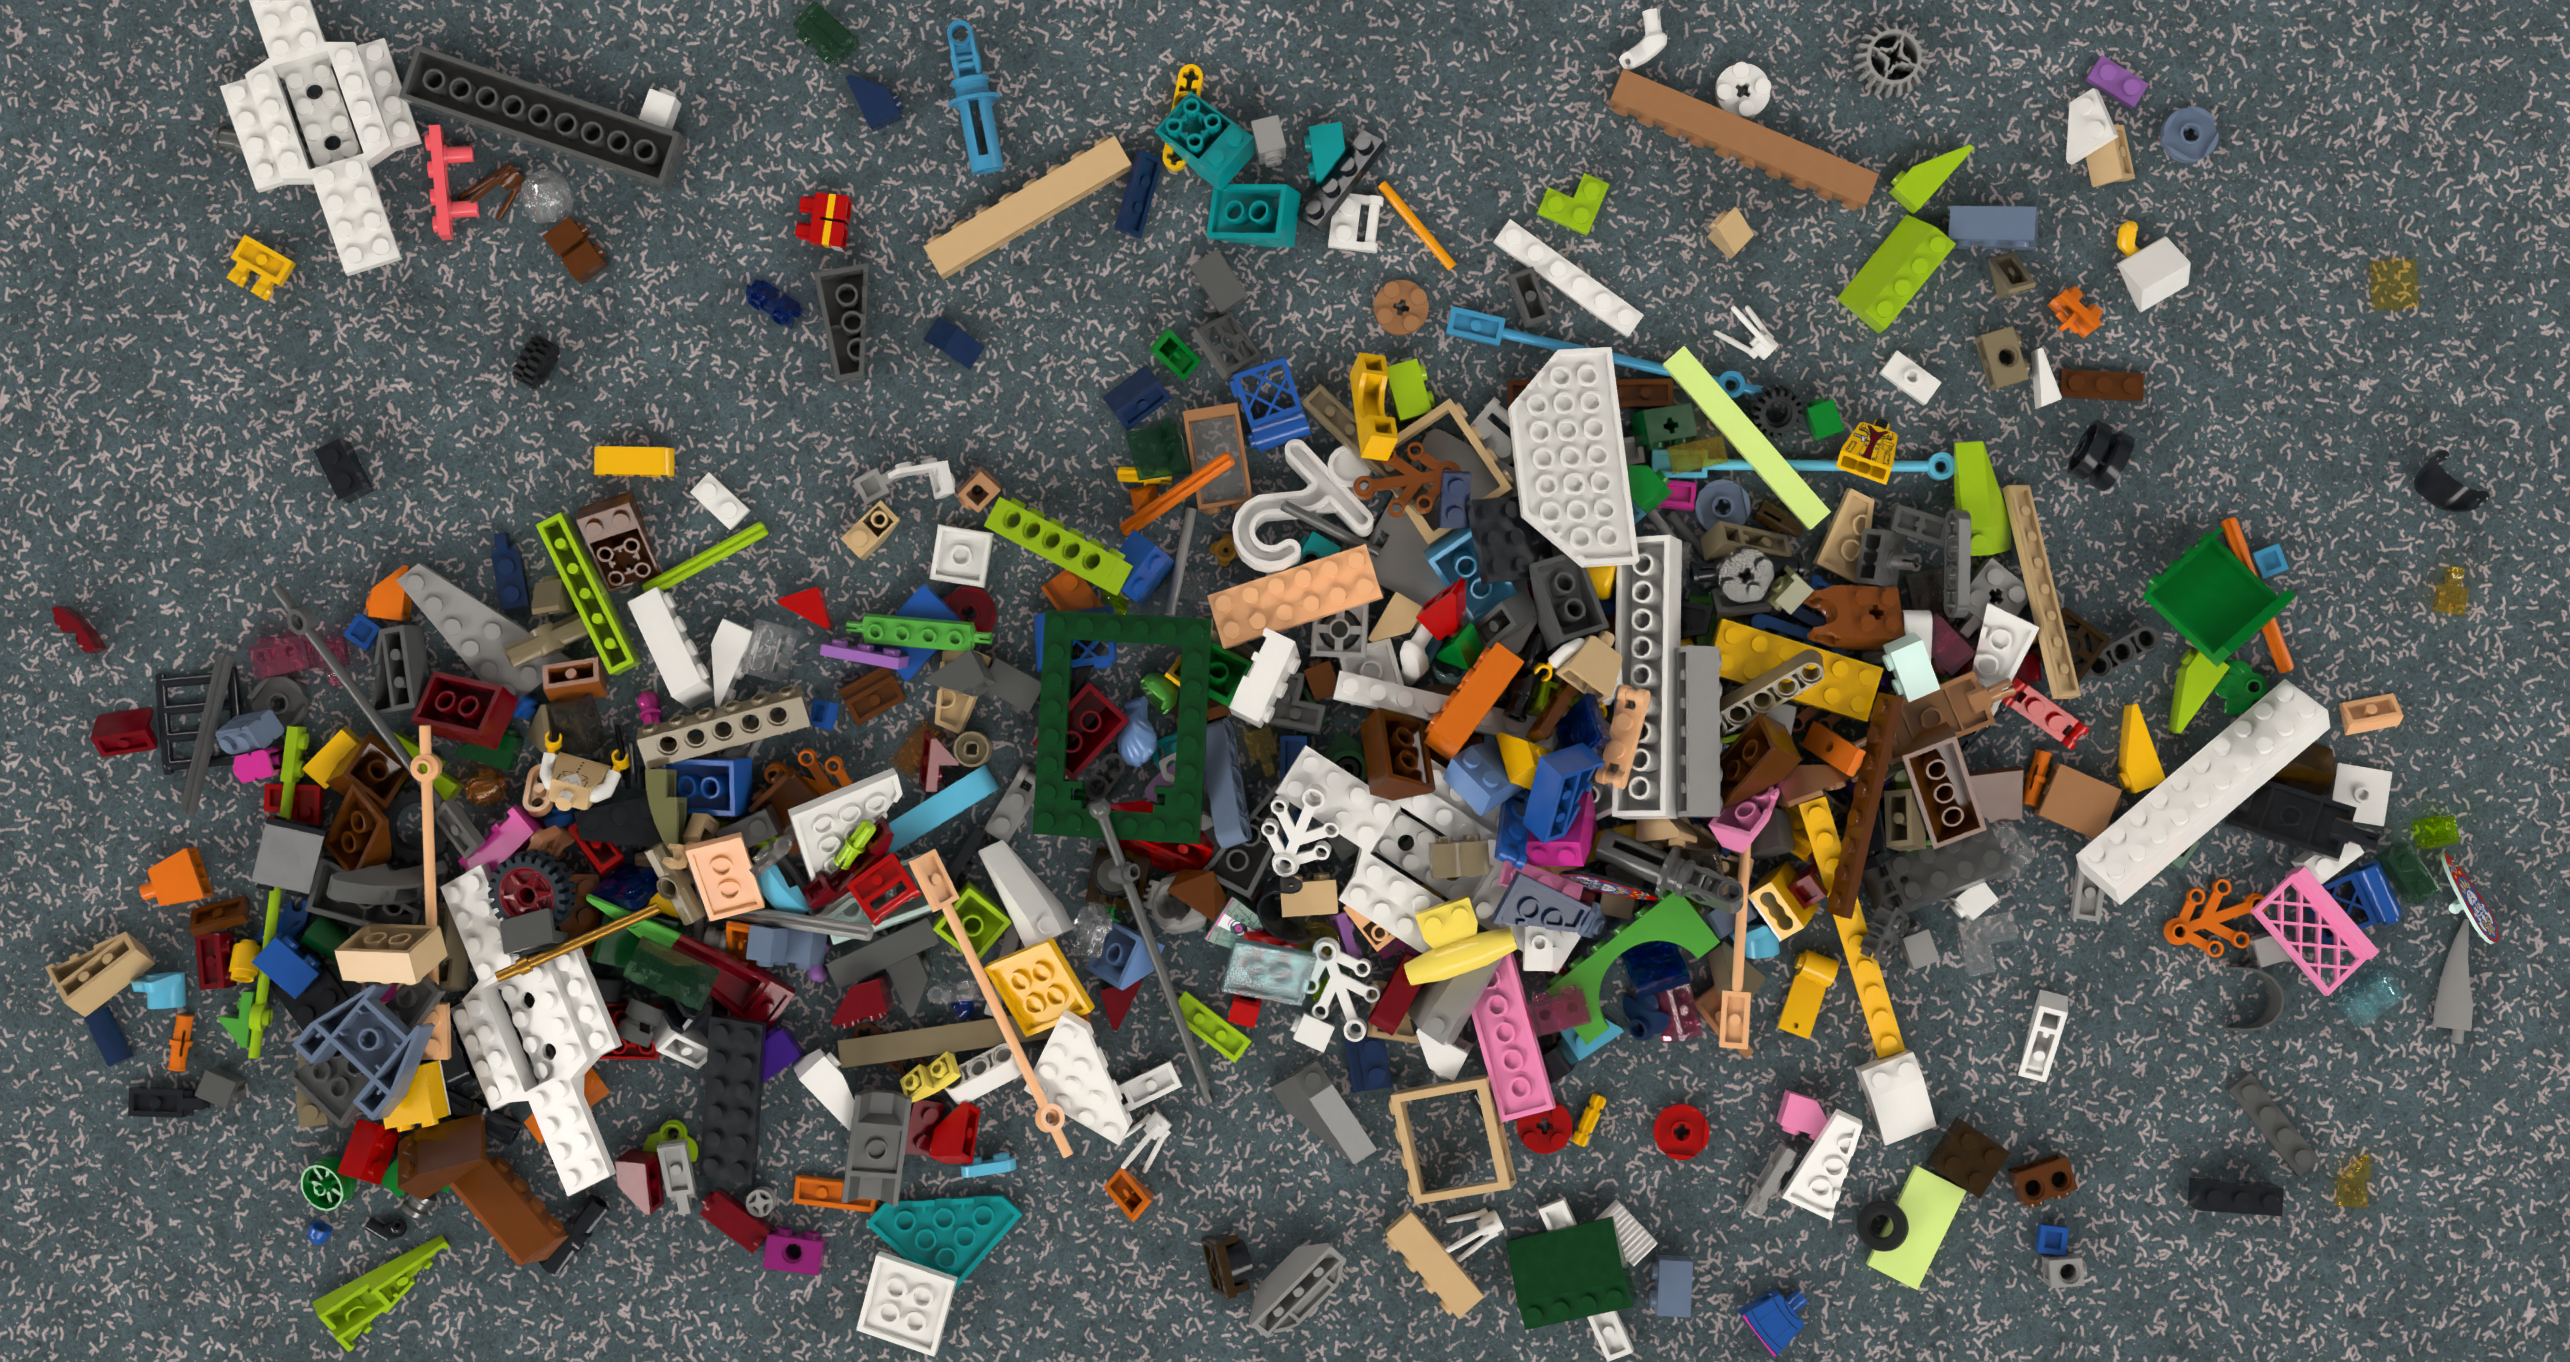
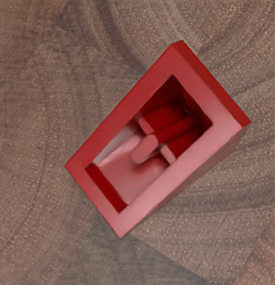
M814 587L779 598L777 602L781 606L825 629L831 630L833 626L823 590L820 587Z

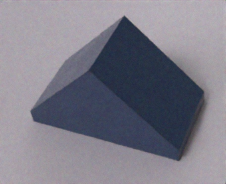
M940 317L937 318L924 338V341L969 370L985 348L960 328Z

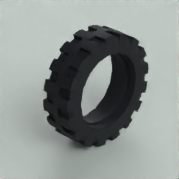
M413 789L398 793L392 799L387 809L382 810V813L389 821L393 856L399 860L403 859L408 863H422L423 849H415L403 843L397 833L396 826L398 816L405 807L412 803H422L421 789ZM441 827L435 839V859L446 853L449 846L453 844Z

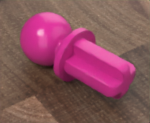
M653 691L642 692L637 699L638 707L643 711L639 714L640 720L643 721L644 725L651 722L661 723L662 711L657 709L660 704L658 695Z

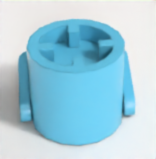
M1756 917L1747 923L1746 958H1768L1780 953L1779 940L1763 917ZM1735 931L1729 934L1730 938H1732L1733 940L1735 936Z
M185 972L152 973L131 981L134 992H147V1009L176 1008L187 1005Z

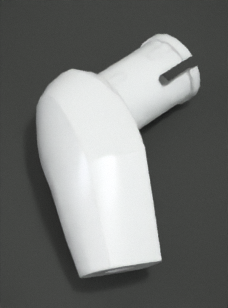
M1648 9L1642 12L1645 36L1636 46L1620 56V64L1625 70H1632L1648 62L1666 46L1667 35L1662 32L1660 9Z
M1422 624L1411 640L1404 641L1400 650V659L1403 667L1401 677L1406 686H1413L1429 669V660L1425 653V647L1433 635Z

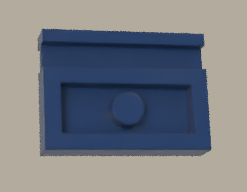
M1365 1034L1362 1040L1353 1042L1344 1037L1353 1093L1392 1087L1385 1039L1368 1037Z

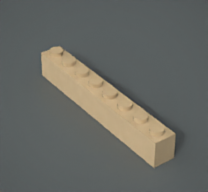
M1115 135L1111 138L1105 136L1094 143L1095 147L1087 152L1081 150L1070 157L1071 161L1065 165L1057 164L1046 171L1047 175L1041 179L1033 178L1023 184V189L1017 193L1009 192L999 198V203L991 208L989 206L982 207L975 212L976 216L967 222L965 219L958 221L951 226L952 230L944 235L939 233L928 239V244L924 246V249L943 280L1130 172L1132 164Z

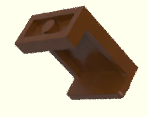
M791 767L785 773L782 770L777 772L769 780L772 784L769 789L765 791L761 788L750 798L754 803L747 810L752 813L772 803L784 827L780 834L791 844L787 851L795 857L801 851L788 809L821 797V795Z

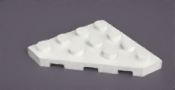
M894 768L788 809L810 882L821 872L830 877L844 864L843 860L837 866L834 863V858L846 844L845 839L854 833L863 820H870L874 824L881 816L888 817L887 810L893 802L897 803L903 794Z
M1065 1009L1033 1071L1049 1104L1059 1105L1065 1115L1115 1144L1120 1145L1133 1122L1129 1112H1125L1121 1103L1123 1097L1115 1079L1111 1080L1107 1071L1108 1063L1101 1047L1096 1046L1092 1037L1094 1031L1091 1024ZM1026 1084L1024 1091L1032 1095L1028 1085Z

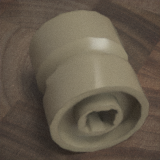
M969 731L959 735L953 747L954 756L957 761L967 767L984 765L990 760L994 750L991 739L985 733L979 731Z

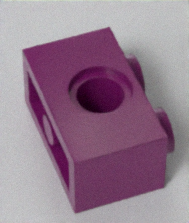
M776 1227V1230H772L767 1235L763 1268L818 1276L823 1269L827 1237H820V1232L806 1230L803 1234L793 1233V1229L790 1227ZM790 1244L799 1245L802 1254L800 1256L793 1255L789 1249Z

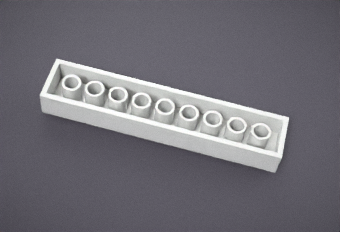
M1671 535L1636 537L1639 562L1633 565H1617L1615 651L1623 659L1621 664L1623 684L1629 685L1633 690L1637 691L1639 689L1649 690L1650 701L1627 785L1624 789L1613 786L1612 816L1621 819H1678L1676 648L1680 647L1682 541ZM1617 696L1614 699V712L1618 701ZM1630 701L1628 709H1635L1636 704L1634 701ZM1613 764V772L1616 773L1619 765Z
M2284 679L2076 854L2080 870L2119 905L2123 904L2330 729L2328 710Z

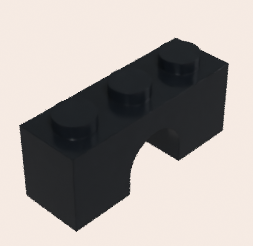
M2189 1177L2188 1205L2198 1211L2282 1217L2284 1188L2273 1183L2244 1181V1184L2223 1182L2218 1179Z

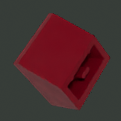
M887 974L865 979L852 985L831 1020L832 1026L841 1024V1028L845 1029L858 1025L859 1022L863 1021L862 1018L868 1017L870 1022L890 1014L889 1010L895 1006Z

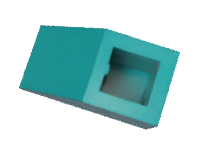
M1341 122L1308 126V135L1304 136L1305 151L1311 152L1312 162L1308 163L1309 178L1315 179L1316 186H1320L1345 153Z

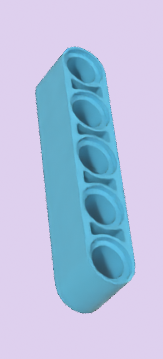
M984 765L888 823L894 836L883 858L892 852L901 850L920 836L927 834L943 822L963 812L964 809L969 806L971 807L987 797V795L1000 789L988 767Z

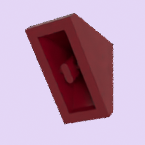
M1143 978L1124 990H1120L1113 985L1101 989L1100 992L1112 1029L1115 1031L1120 1027L1144 980Z

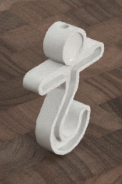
M1292 439L1285 445V460L1308 486L1301 491L1257 495L1243 504L1236 513L1232 531L1235 550L1244 563L1254 570L1270 574L1290 569L1300 562L1301 547L1296 540L1286 539L1277 545H1266L1256 537L1257 529L1265 522L1297 519L1280 510L1285 500L1317 516L1335 513L1357 536L1365 537L1372 532L1373 515L1353 492L1355 480L1360 476L1372 477V471L1344 445L1335 449L1330 455L1327 467L1303 441ZM1363 482L1359 487L1365 490L1369 484Z

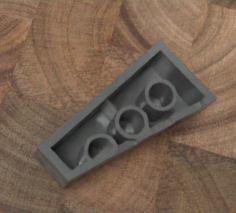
M869 263L814 272L837 387L865 382Z
M1277 785L1273 787L1249 816L1251 840L1227 849L1221 848L1208 865L1203 868V870L1214 871L1219 883L1248 898H1254L1275 855L1268 838L1261 832L1264 821L1268 818H1274L1279 822L1278 835L1281 841L1286 834L1277 814L1271 810V803L1278 796L1275 793L1278 788ZM1289 802L1288 812L1293 820L1299 808ZM1276 803L1279 808H1284L1282 803ZM1271 825L1266 826L1269 830H1275Z
M320 857L305 911L364 926L367 923L426 925L425 907L416 902L393 905H369L328 898L326 893L331 875L343 871L346 872V870L335 857Z

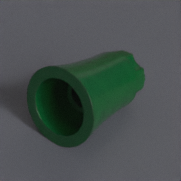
M321 915L309 927L300 943L317 951L338 965L334 950L348 940L351 935L332 918Z

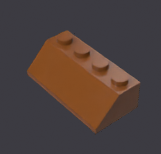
M486 1157L484 1163L449 1184L452 1190L518 1266L547 1260L569 1236L563 1229L564 1226L561 1221L551 1216L545 1209V1203L531 1193L526 1181L517 1177L510 1169V1163L503 1157Z

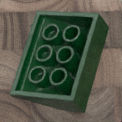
M1613 1216L1506 1241L1517 1304L1525 1330L1633 1307L1637 1295Z

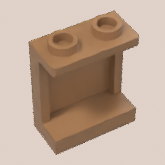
M2053 763L2047 777V783L2044 784L2040 793L2038 805L2034 807L2032 814L2048 819L2094 840L2111 826L2109 820L2112 813L2116 812L2121 804L2122 798L2119 796L2122 790L2063 764Z

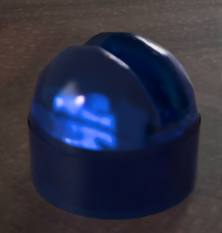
M960 997L950 1004L964 1021L974 1012V1003L969 997Z

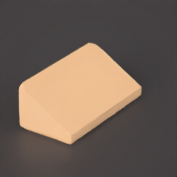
M2394 693L2339 703L2345 735L2398 726L2404 717Z

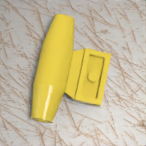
M1465 895L1415 913L1423 939L1432 949L1405 963L1404 968L1410 985L1441 981L1487 966L1517 950L1518 947L1511 927L1477 933L1478 919L1469 895Z

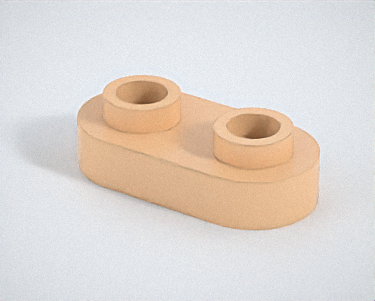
M541 764L535 765L528 772L522 800L526 812L532 817L545 816L551 811L554 803L548 798L549 790L544 788L543 783H540L542 781L539 773ZM543 803L541 806L535 807L537 804Z

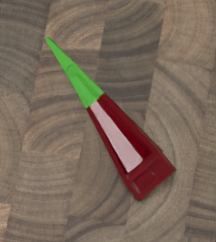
M591 894L586 896L588 902L614 920L633 913ZM645 919L627 927L629 931L663 955L703 989L707 990L710 995L734 1016L767 1022L766 1033L795 995L796 988L773 977L772 972L654 921Z

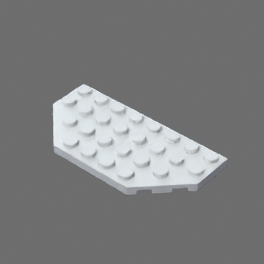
M1612 347L1559 349L1508 408L1521 517L1582 568L1637 564L1639 562Z

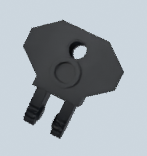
M688 975L681 978L677 982L678 988L670 991L665 998L663 1016L671 1030L680 1034L691 1029L698 1031L701 1026L709 1029L710 1016L714 1013L727 1015V1008L721 1005V1003L714 1001V997ZM672 1006L677 1007L679 1012L675 1011Z

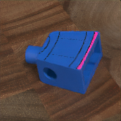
M1774 1289L1742 1306L1737 1311L1775 1358L1804 1326L1796 1312L1804 1307L1808 1301L1798 1289L1786 1299L1783 1298L1777 1289Z

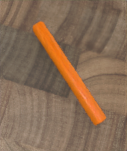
M1223 452L1120 523L1119 527L1125 536H1129L1133 530L1139 531L1235 464L1232 455L1229 452Z

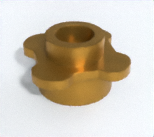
M1224 534L1221 540L1217 543H1212L1209 547L1210 552L1219 559V565L1223 567L1228 566L1235 557H1240L1235 550L1231 534ZM1228 548L1229 551L1225 553L1223 549Z

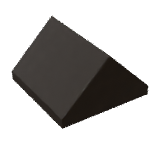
M2312 743L2269 780L2320 796L2335 777L2333 749Z

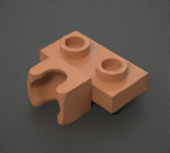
M554 825L545 830L539 829L530 838L531 843L527 851L531 849H537L538 852L542 850L547 851L548 856L555 855L558 857L557 861L567 855L562 850L571 845L574 839L566 829Z

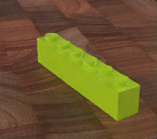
M560 512L536 524L609 675H619L642 664L636 648L570 515Z

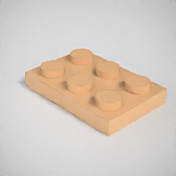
M741 832L686 846L685 852L709 921L765 908V901Z

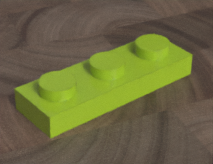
M1185 990L1178 1001L1188 1028L1232 1062L1236 1063L1252 1040Z

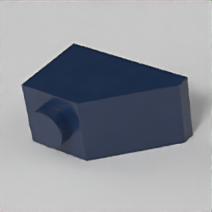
M853 75L846 76L861 111L873 132L903 118L900 110L904 109L897 93L892 95L885 86Z

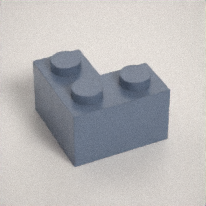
M765 924L750 925L746 959L756 960L757 966H788V962L796 963L795 968L812 970L813 965L824 964L827 934Z

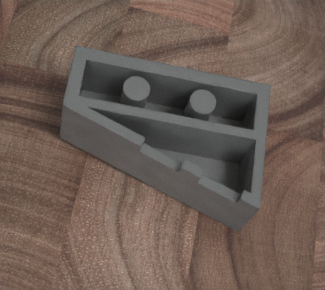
M400 625L379 629L374 664L377 665L375 682H371L370 691H373L371 704L381 717L413 712L416 710L430 680L423 627Z

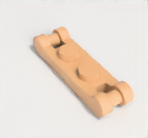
M1622 684L1618 689V701L1602 757L1605 763L1601 769H1597L1595 775L1597 783H1612L1614 787L1624 789L1627 785L1650 701L1649 690L1639 689L1637 691L1633 690L1629 685ZM1630 701H1634L1636 704L1634 710L1628 709ZM1613 764L1619 765L1616 773L1611 772Z

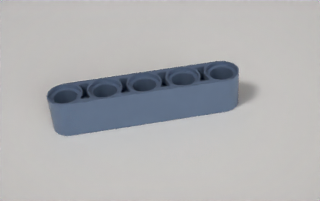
M1225 717L1207 724L1205 773L1214 831L1217 842L1222 849L1251 840L1252 837L1235 731L1230 720Z

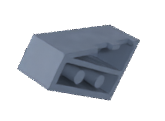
M1950 206L1948 237L1956 243L1954 247L1958 249L1983 246L1984 249L2008 248L2036 251L2039 220L2037 207Z

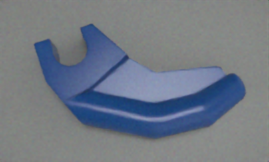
M301 900V911L296 910L295 901L287 902L282 917L277 923L276 936L281 934L284 937L288 935L294 938L307 928L311 912L305 911L308 900ZM265 929L259 930L257 935L253 937V940L257 941L259 945H263Z

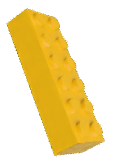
M1726 619L1717 620L1709 645L1719 646V654L1722 658L1719 678L1739 685L1749 683L1805 650L1813 649L1818 651L1823 657V679L1818 684L1789 700L1859 722L1868 721L1884 669ZM1808 665V666H1806L1805 668H1806V669H1814V668H1816L1817 666H1815V665ZM1783 679V680H1781L1780 682H1782V683H1789V682H1791L1792 680H1790V679Z

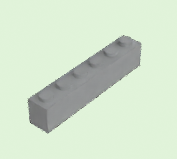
M1687 645L1676 648L1677 817H1720V811L1723 807V799L1720 795V782L1722 781L1723 772L1720 767V754L1722 752V741L1720 739V725L1722 723L1720 697L1722 685L1719 682V670L1722 665V658L1719 654V646Z

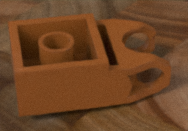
M1833 585L1823 590L1813 591L1803 601L1804 604L1821 611L1826 619V625L1813 627L1812 631L1807 633L1808 639L1826 646L1840 647V650L1885 651L1883 648L1884 644L1905 636L1898 587Z

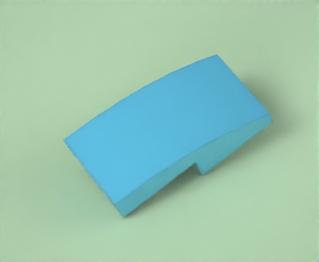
M776 864L768 866L757 876L762 894L777 911L804 915L811 909L798 885L789 888Z

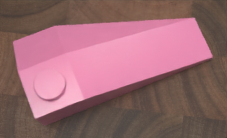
M1784 780L1728 809L1722 807L1720 817H1714L1709 823L1710 829L1722 847L1744 853L1769 821Z

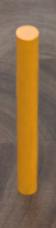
M1386 181L1382 182L1377 188L1448 271L1457 265L1456 262Z

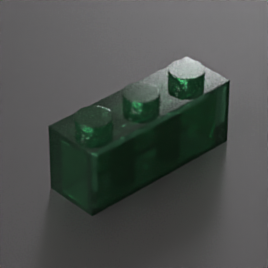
M642 936L623 976L634 983L653 989L661 995L673 998L687 1007L701 1011L720 971Z

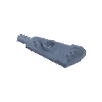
M1593 902L1592 909L1577 934L1594 940H1598L1600 937L1607 938L1610 934L1608 928H1606L1607 919L1602 913L1599 903Z

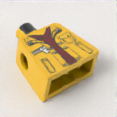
M1881 418L1876 419L1873 425L1866 422L1859 423L1843 445L1836 468L1886 485L1894 462L1898 435L1895 432L1889 431V422Z

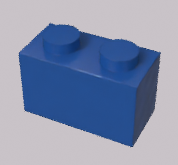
M280 934L261 951L252 963L296 999L317 979L323 970L319 967L321 965L320 961L309 953L307 955L303 954L298 949L300 945L288 935L284 937Z

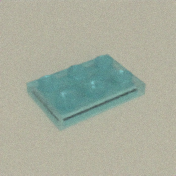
M1235 938L1221 982V991L1302 1006L1316 964V953Z

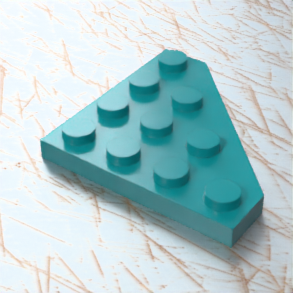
M1003 1194L899 1200L898 1206L884 1203L866 1225L905 1260L958 1277L955 1286L956 1290L1024 1212Z

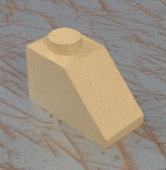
M1395 592L1368 637V641L1373 643L1408 634L1413 628L1417 630L1421 623L1416 619V616L1422 606Z

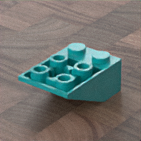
M1191 91L1155 129V133L1201 178L1219 191H1222L1256 153L1254 137Z

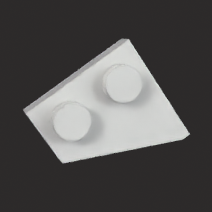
M2095 88L2069 103L2066 161L2073 165L2119 137L2099 90Z

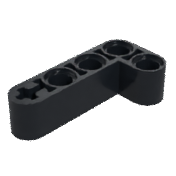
M1563 1036L1556 1038L1557 1042L1549 1047L1546 1045L1541 1050L1550 1084L1570 1073L1578 1061ZM1476 1090L1470 1094L1469 1099L1484 1120Z

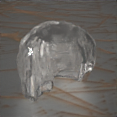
M541 169L527 176L520 189L523 206L533 222L541 224L556 222L568 217L574 211L571 188L561 174L549 169Z

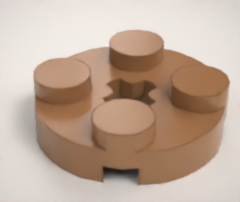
M1407 280L1388 282L1378 292L1374 301V314L1377 322L1384 331L1396 336H1406L1418 330L1425 323L1429 312V303L1425 291L1417 284ZM1400 300L1405 301V306L1410 307L1409 311H1404L1402 315H1398L1397 309L1393 308V305L1399 304Z

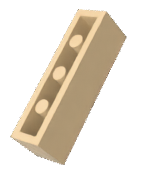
M1411 1208L1406 1210L1385 1229L1388 1236L1385 1238V1241L1395 1252L1400 1250L1406 1257L1403 1262L1413 1273L1418 1271L1424 1278L1421 1283L1429 1293L1433 1294L1436 1292L1442 1299L1439 1303L1448 1315L1454 1313L1459 1319L1484 1298L1480 1288L1450 1253L1446 1251L1444 1246Z

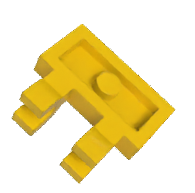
M244 235L230 257L237 263L226 278L244 288L250 277L249 272L251 270L261 275V277L255 283L251 292L268 301L274 290V284L283 287L296 263Z

